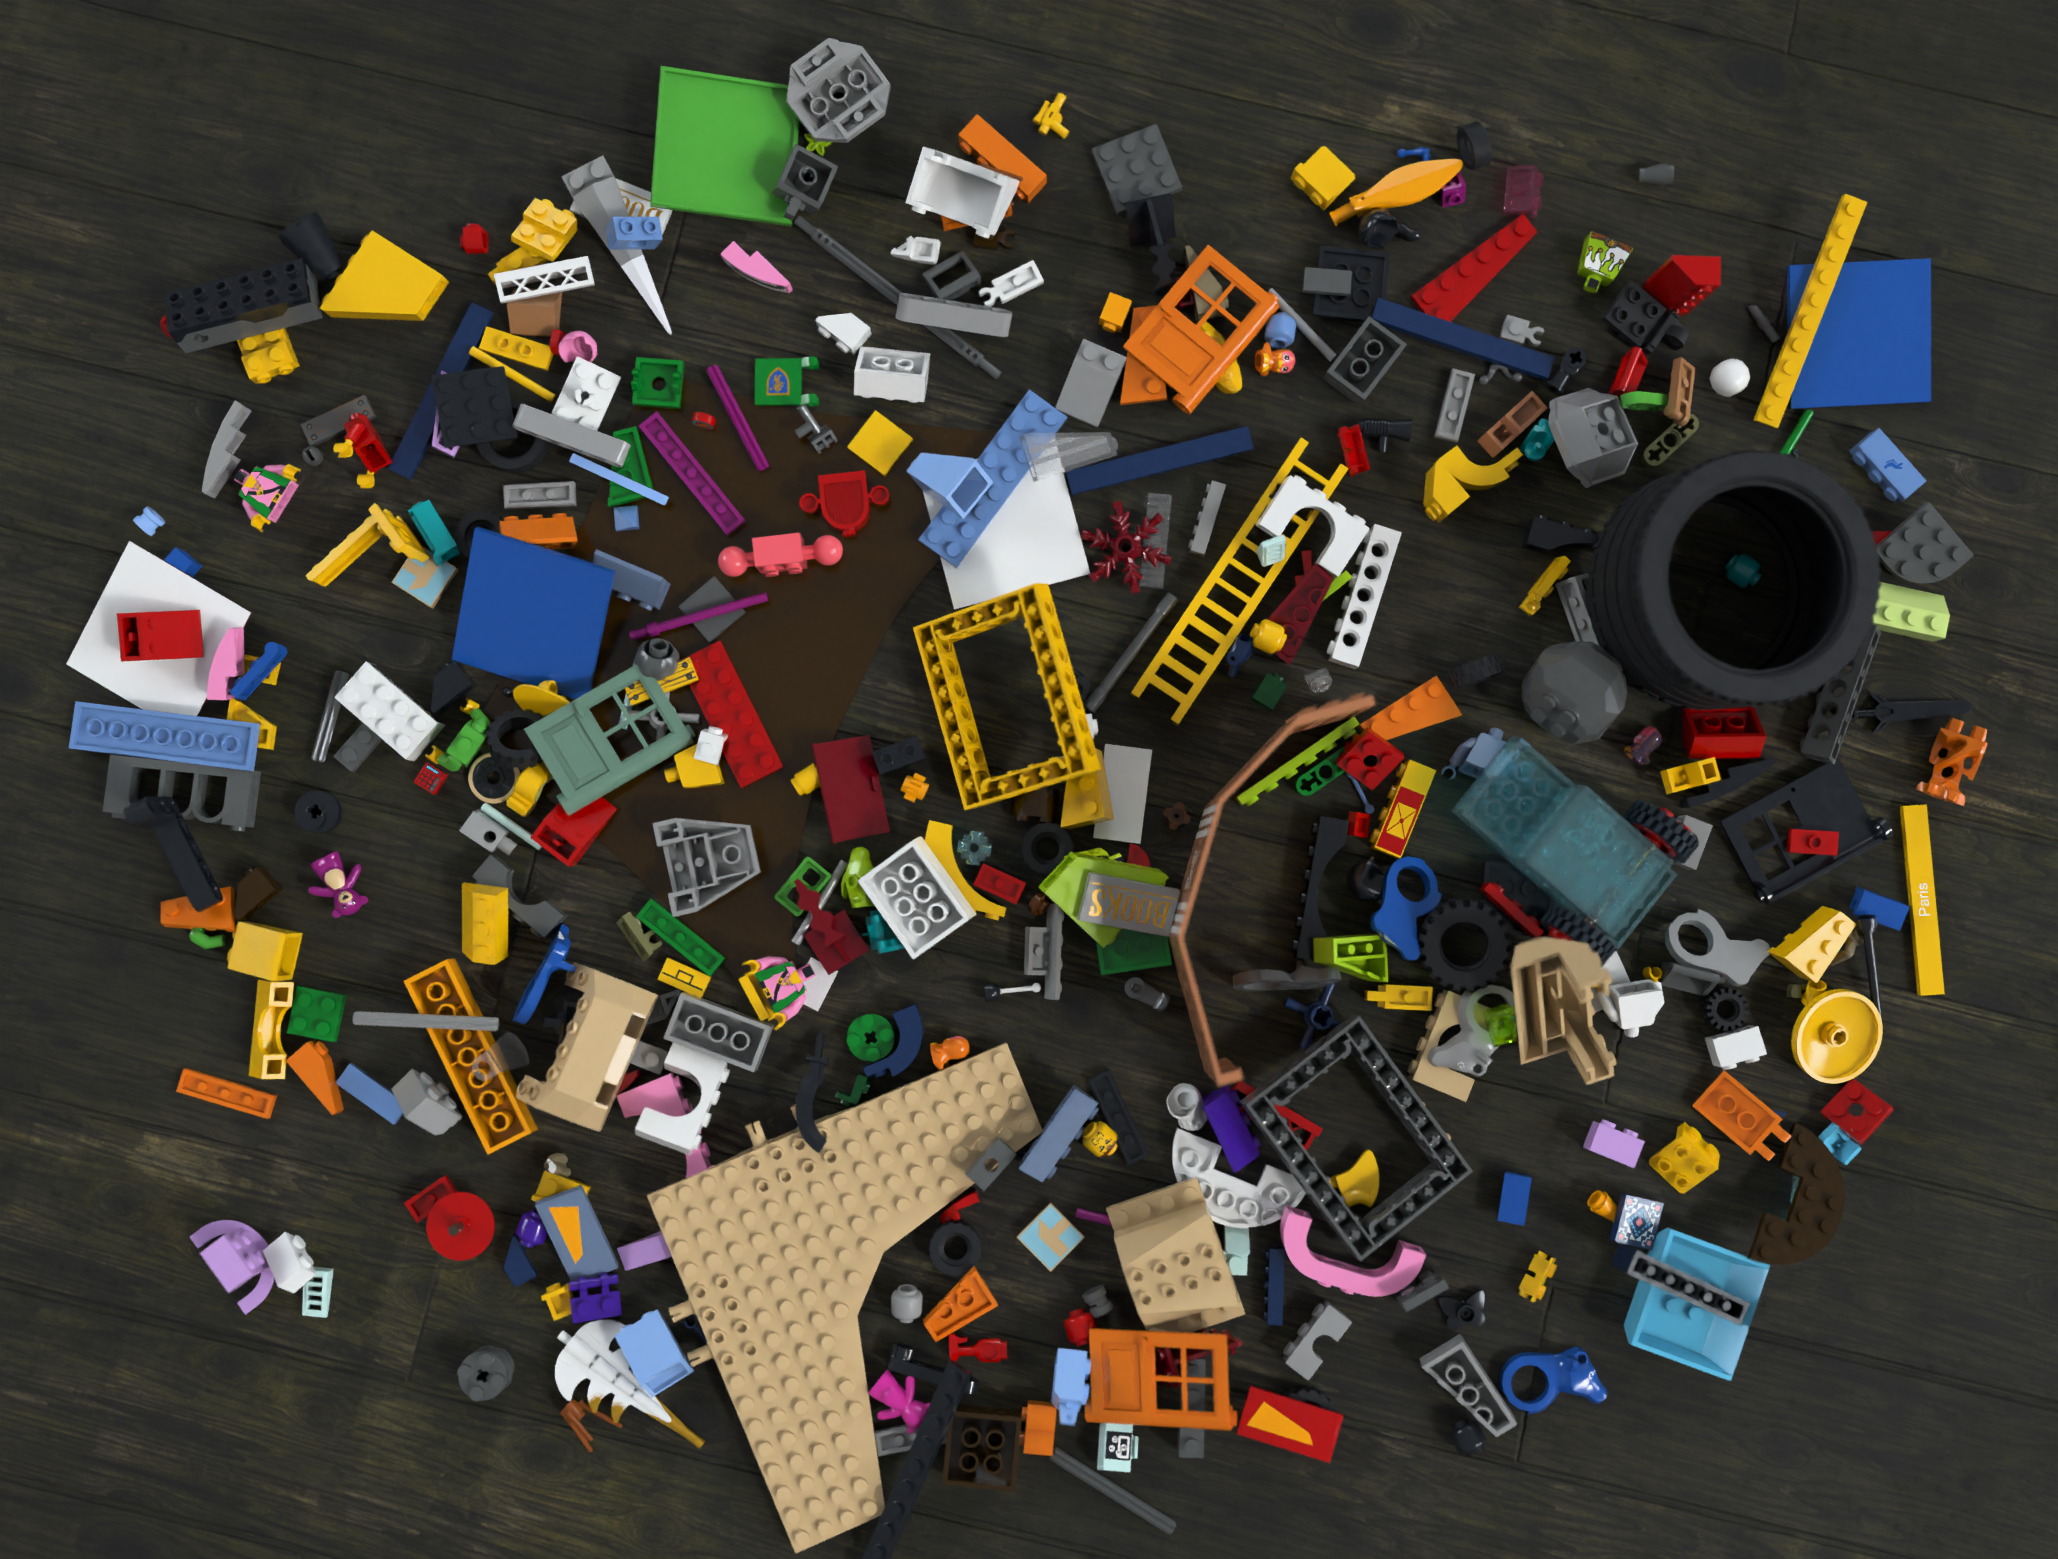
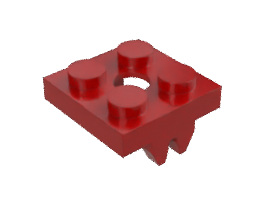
M1367 727L1360 735L1355 733L1352 742H1346L1344 752L1338 757L1336 763L1368 788L1374 790L1405 757L1403 752ZM1368 755H1374L1378 761L1374 766H1366L1364 758Z
M1853 1078L1849 1080L1820 1113L1828 1121L1838 1125L1848 1138H1852L1862 1145L1893 1112V1107ZM1852 1104L1862 1105L1864 1108L1863 1114L1852 1116L1849 1113V1107Z

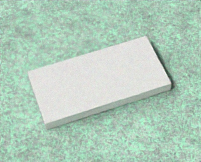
M1105 744L1103 760L1114 820L1096 823L1093 838L1141 843L1152 750Z

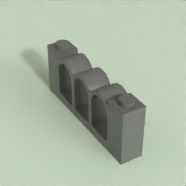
M110 755L103 812H111V817L126 819L124 808L139 801L143 768L161 770L157 797L172 798L176 772L194 774L191 802L188 809L182 813L185 820H191L196 817L206 823L230 825V830L245 832V827L254 828L261 771ZM208 775L227 777L223 809L219 815L212 818L205 810Z

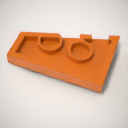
M231 886L220 888L223 901L202 912H197L192 907L187 896L161 902V924L164 927L192 929L195 927L211 931L221 929L227 932H236L235 890Z
M973 1266L923 1319V1322L935 1342L994 1309L998 1306V1303L975 1266Z

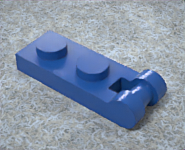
M275 642L267 643L264 648L265 653L261 658L255 659L250 664V670L244 676L236 679L230 693L236 699L246 700L285 658L287 648L284 645Z

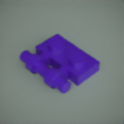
M602 1273L599 1277L586 1279L584 1276L578 1277V1280L568 1281L569 1291L579 1290V1297L570 1298L572 1323L622 1315L619 1290L609 1292V1285L618 1283V1274L608 1275V1273ZM601 1286V1293L587 1295V1288Z

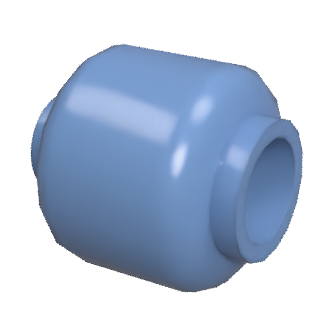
M1284 312L1272 315L1265 327L1264 338L1266 342L1274 349H1285L1294 342L1296 332L1295 320Z

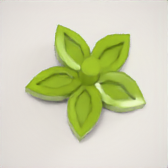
M804 134L806 140L810 143L806 149L811 152L816 149L818 155L823 157L824 147L829 146L832 142H817L810 134Z

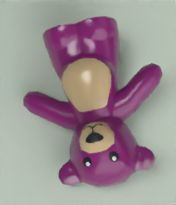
M338 851L310 864L312 870L327 887H309L308 892L315 896L334 897L335 909L332 912L334 918H339L342 915H352L359 911L362 905L367 904L368 898L366 896H360L351 889L361 873L362 867L360 864L353 866L347 877L345 876Z

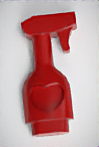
M955 1332L949 1334V1356L951 1361H957L959 1356H975L981 1362H1001V1359H1007V1341H1000V1338H989L978 1341L974 1346H958V1343L966 1342L967 1337H960Z

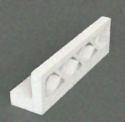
M588 256L494 274L501 304L595 285ZM587 272L589 280L578 282L571 276ZM565 277V280L559 286H554L548 282L549 279ZM542 282L538 290L531 291L525 287V284ZM518 286L515 294L504 296L503 288Z

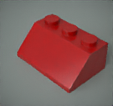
M1754 706L1715 710L1682 708L1683 745L1689 759H1707L1712 757L1719 759L1760 758L1767 736Z

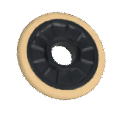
M490 752L479 756L471 765L468 774L469 786L478 799L486 803H501L506 801L513 793L514 784L520 775V771L515 767L514 769H509L506 765H499L497 760H493ZM492 771H497L500 774V781L497 784H491L488 780V776Z

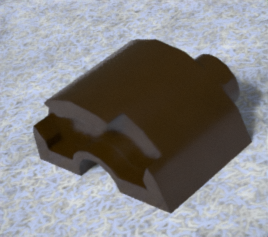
M1040 788L1011 797L1010 815H1015L1014 820L1029 821V816L1038 817V822L1052 823L1053 818L1057 819L1059 790Z

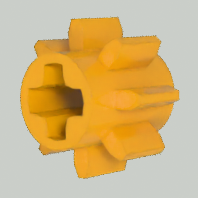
M916 772L913 777L907 775L900 790L905 793L904 798L915 803L916 798L922 801L929 788V784L924 782L926 777Z

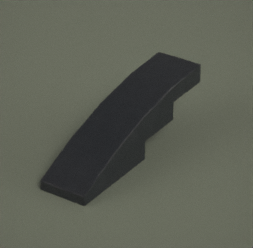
M1770 758L1720 770L1721 780L1701 785L1702 794L1679 799L1681 808H1689L1709 802L1737 790L1775 763V759Z

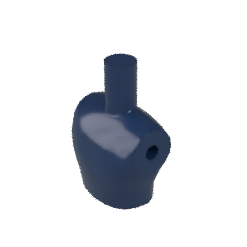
M1241 633L1237 635L1233 646L1226 656V660L1230 664L1227 671L1229 677L1234 678L1239 665L1247 661L1253 653V637L1249 634Z

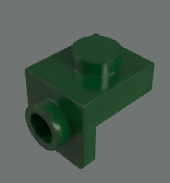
M861 1072L858 1074L851 1094L841 1090L836 1092L835 1097L840 1098L839 1103L852 1107L853 1104L857 1105L862 1095H867L871 1083L867 1082L868 1077L866 1074Z

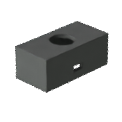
M996 1136L969 1166L965 1174L985 1191L1013 1160L1016 1153ZM988 1158H995L998 1161L999 1165L994 1172H989L984 1167V1163Z

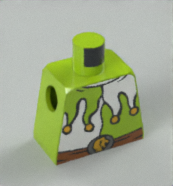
M1591 231L1584 240L1577 271L1578 275L1587 278L1583 289L1590 293H1596L1600 284L1608 286L1615 279L1633 248Z

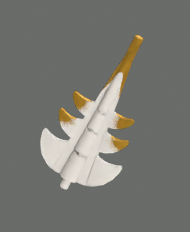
M599 1319L582 1326L573 1337L564 1330L559 1334L557 1339L566 1346L557 1358L555 1380L559 1391L565 1399L570 1401L578 1383L588 1378L591 1382L588 1387L587 1397L593 1413L597 1412L598 1405L604 1396L612 1393L615 1395L611 1406L614 1423H618L622 1412L631 1404L682 1435L698 1449L702 1447L705 1441L681 1422L656 1396L651 1397L639 1385L634 1373L629 1370L630 1365L621 1348L613 1353L609 1350L610 1343L615 1337L614 1335L618 1334L620 1329L626 1325L612 1319Z

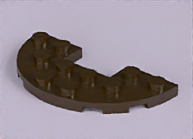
M1793 1123L1789 1132L1791 1137L1785 1144L1778 1169L1800 1179L1786 1221L1770 1214L1762 1213L1747 1258L1754 1262L1769 1265H1788L1804 1261L1820 1252L1831 1241L1842 1220L1845 1190L1838 1164L1827 1146L1814 1133L1797 1123Z

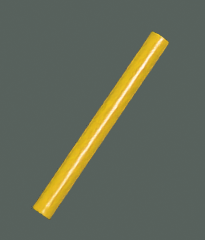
M473 346L470 349L469 355L491 368L504 366L505 374L508 378L551 403L555 400L556 394Z

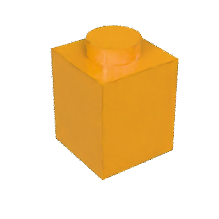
M1110 292L1101 313L1099 325L1110 333H1115V331L1121 333L1130 311L1132 300Z

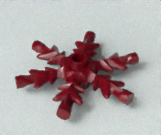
M1122 501L1113 502L1115 515H1110L1109 518L1117 525L1112 528L1119 531L1118 536L1111 538L1108 531L1105 536L1099 528L1095 529L1096 534L1087 530H1083L1081 534V539L1092 541L1091 548L1102 545L1101 550L1109 546L1113 551L1111 556H1103L1104 561L1094 563V566L1098 568L1089 577L1096 582L1104 574L1105 578L1108 579L1111 568L1116 571V562L1123 561L1126 565L1122 572H1126L1123 584L1129 582L1131 594H1136L1140 592L1138 580L1144 579L1136 570L1140 568V566L1134 564L1136 557L1142 556L1145 564L1148 559L1154 567L1158 566L1157 561L1166 565L1171 564L1172 556L1160 553L1163 547L1150 550L1152 545L1146 548L1140 545L1142 539H1150L1148 534L1159 532V529L1155 528V526L1162 522L1164 518L1159 512L1150 521L1145 516L1141 528L1137 525V533L1130 534L1127 529L1131 523H1126L1130 511L1123 513ZM1130 545L1131 549L1128 552H1124L1123 547Z

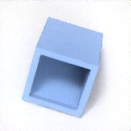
M920 453L907 470V473L927 495L963 519L993 483L978 462L968 457Z
M658 1309L645 1313L639 1321L624 1326L618 1334L614 1335L639 1385L651 1397H654L694 1372L665 1318Z

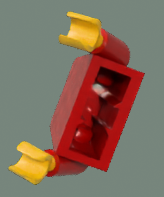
M354 413L350 415L349 422L344 425L347 432L344 437L345 443H336L333 450L334 452H339L338 458L351 457L354 449L365 464V470L367 471V474L358 475L357 484L361 488H372L375 483L373 475L377 474L379 469L391 464L392 461L377 430L368 417L361 413Z

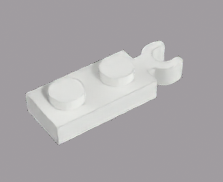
M1032 260L992 280L993 288H982L979 291V296L989 295L991 298L984 302V305L991 307L996 299L999 298L1003 304L1043 284L1044 280Z

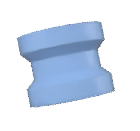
M149 506L143 509L141 516H136L133 519L150 536L156 532L155 529L158 526H163L166 523Z

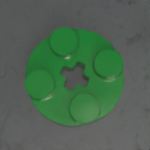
M865 1014L858 1017L852 1022L847 1032V1044L850 1051L863 1061L875 1062L889 1054L895 1042L892 1024L879 1014ZM874 1031L877 1042H870L868 1044L866 1042L867 1038L864 1035L866 1032L871 1033Z

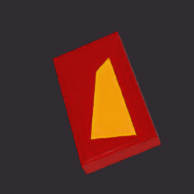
M1249 1385L1236 1434L1330 1463L1344 1415Z

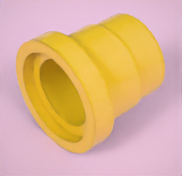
M1821 980L1817 983L1808 981L1806 991L1802 994L1801 1002L1806 1006L1812 999L1826 992V983Z

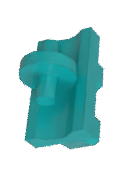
M1543 418L1538 422V425H1534L1519 448L1520 452H1524L1526 457L1532 461L1541 460L1555 440L1548 425L1549 421Z

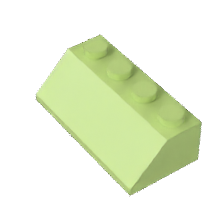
M1881 582V588H1879L1878 593L1880 598L1877 601V613L1873 617V625H1877L1881 631L1931 642L1946 638L1950 614L1943 595Z

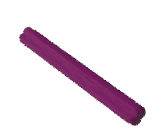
M718 365L710 366L706 369V372L758 471L767 469L769 464Z

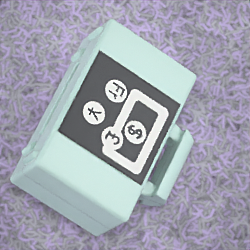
M1100 1423L1097 1470L1130 1472L1131 1459H1135L1138 1456L1139 1437L1132 1435L1133 1425Z

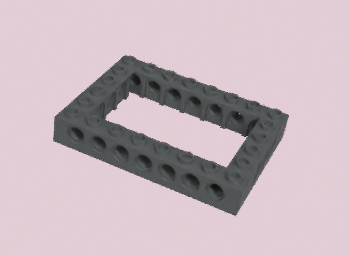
M1351 1014L1239 1102L1350 1254L1359 1261L1366 1258L1473 1172L1360 1016ZM1350 1053L1431 1162V1164L1360 1220L1346 1206L1344 1197L1338 1194L1329 1182L1330 1178L1321 1172L1315 1163L1316 1159L1309 1155L1300 1143L1302 1140L1294 1135L1288 1127L1286 1118L1280 1116L1274 1108V1105L1283 1106L1290 1102V1098L1302 1088H1308L1311 1081L1320 1074L1327 1073L1329 1067L1339 1059H1345Z

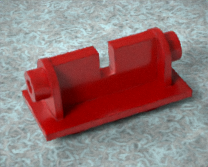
M1359 424L1349 428L1347 426L1339 428L1337 437L1340 438L1350 477L1370 470Z

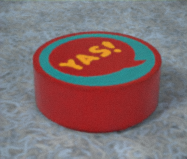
M695 412L693 413L691 423L700 428L712 430L714 429L716 419L709 414Z

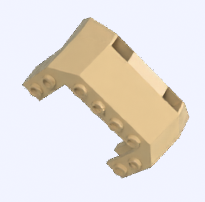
M1536 937L1518 944L1515 947L1511 972L1521 1065L1567 1050L1586 1085L1613 1077L1614 1066L1616 1065L1615 1057L1611 1051H1607L1603 1036L1597 1034L1592 1022V1016L1595 1015V1011L1591 1000L1594 999L1591 986L1598 985L1604 996L1609 995V984L1612 983L1610 973L1607 969L1602 968L1597 952H1592L1587 943L1549 937Z
M574 962L573 966L577 967L575 973L567 972L565 985L584 992V995L577 1003V1011L573 1020L567 1026V1034L563 1043L557 1049V1057L553 1066L547 1072L546 1082H541L525 1075L518 1085L516 1098L535 1108L600 1132L658 995Z

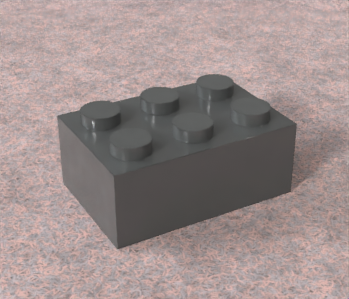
M1369 316L1328 369L1323 380L1358 406H1361L1407 344Z

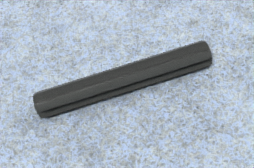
M336 670L334 673L311 755L313 761L325 762L341 703L334 697L348 681L349 674Z

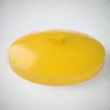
M1834 989L1818 995L1803 1008L1793 1028L1791 1045L1796 1063L1807 1075L1824 1083H1842L1857 1077L1867 1069L1879 1051L1883 1034L1880 1014L1868 998L1852 990Z

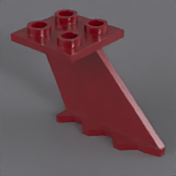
M799 879L794 881L799 893L797 903L799 909L810 911L812 914L810 924L812 930L804 934V937L828 975L869 950L845 910L835 916L831 912L820 910L819 902L821 896L819 892L808 890Z
M1205 1328L1199 1330L1200 1333L1219 1334L1214 1328L1209 1330V1333ZM1227 1330L1220 1332V1334H1227L1228 1354H1235L1236 1348L1243 1345L1242 1341L1232 1337ZM1155 1347L1156 1375L1180 1376L1176 1365L1181 1364V1348L1170 1351L1169 1347ZM1186 1348L1187 1362L1212 1355L1211 1349ZM1156 1381L1158 1385L1182 1387V1382Z

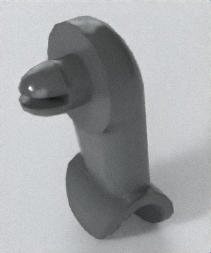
M1131 978L1125 984V992L1130 998L1153 1006V1009L1159 1012L1164 1011L1170 1002L1168 994L1162 991L1159 992L1140 978Z

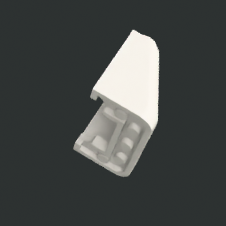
M923 147L905 203L913 205L912 210L918 213L925 214L927 210L977 229L975 234L989 238L990 235L996 234L1020 181L941 151Z

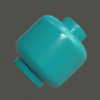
M1746 553L1735 554L1724 568L1727 571L1726 578L1740 588H1745L1749 584L1754 586L1762 576L1759 573L1761 564Z

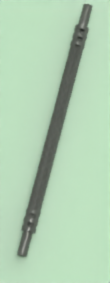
M801 216L796 218L794 223L811 236V240L820 247H823L824 250L832 254L898 305L899 294L902 293L900 290L841 246L827 233L823 232L822 229H816ZM923 325L975 367L979 366L993 378H999L1002 372L984 359L985 356L982 353L978 352L977 349L973 348L948 328Z

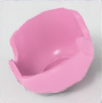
M573 331L569 332L558 345V351L566 363L575 362L577 356L592 363L597 356V343L588 333Z

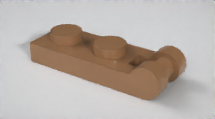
M1682 357L1673 360L1669 401L1663 411L1666 417L1673 419L1674 423L1680 427L1686 425L1690 419L1695 367Z

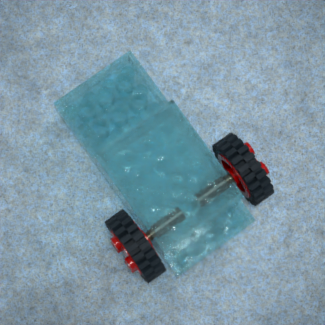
M1510 737L1451 810L1459 819L1557 902L1551 906L1540 921L1547 928L1548 936L1550 938L1587 943L1592 952H1597L1602 967L1616 949L1621 947L1678 875L1670 868L1674 862L1685 863L1699 846L1695 836L1691 835V830L1686 825L1675 821L1674 815L1666 808L1661 807L1659 810L1657 806H1652L1647 801L1636 800L1622 817L1588 786L1574 784L1523 738Z

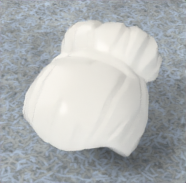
M1180 1083L1172 1089L1166 1101L1169 1112L1178 1119L1181 1128L1188 1131H1198L1208 1119L1206 1112L1203 1110L1200 1092L1195 1086L1187 1083Z

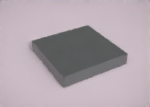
M714 576L678 607L687 615L736 600ZM742 608L694 622L693 624L711 643L746 612Z

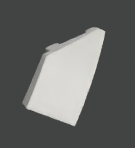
M910 236L907 238V242L899 248L891 250V255L909 261L937 265L941 242L938 239L913 238Z

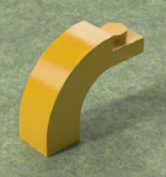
M1455 446L1437 461H1441L1464 489L1485 490L1493 488L1508 479L1510 476L1507 472L1519 465L1517 460L1523 454L1516 448L1497 463L1489 466H1480L1469 461L1459 447Z

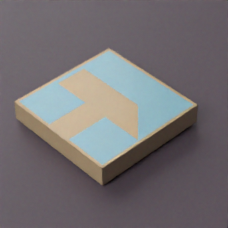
M423 547L430 557L424 563L415 558L413 560L407 558L392 583L429 607L434 608L459 569L448 562L436 566L432 552Z
M1050 1202L1017 1235V1238L1051 1272L1082 1241L1084 1235Z

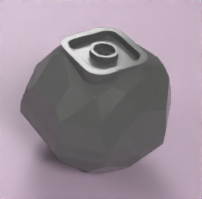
M1573 641L1552 645L1541 653L1522 681V702L1525 710L1541 728L1567 744H1580L1597 740L1625 708L1627 685L1625 675L1622 672L1623 666L1616 658L1590 641Z

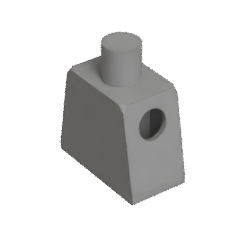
M480 809L473 811L459 830L490 852H494L498 848L509 856L517 846L515 842L506 837L509 830ZM489 831H493L496 834L495 840L489 838Z

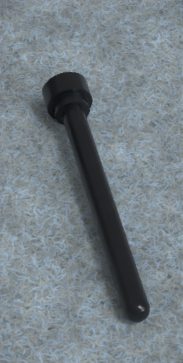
M1864 914L1856 917V925L1860 932L1863 933L1870 1000L1877 1008L1883 1025L1873 932L1875 927H1877L1876 915Z

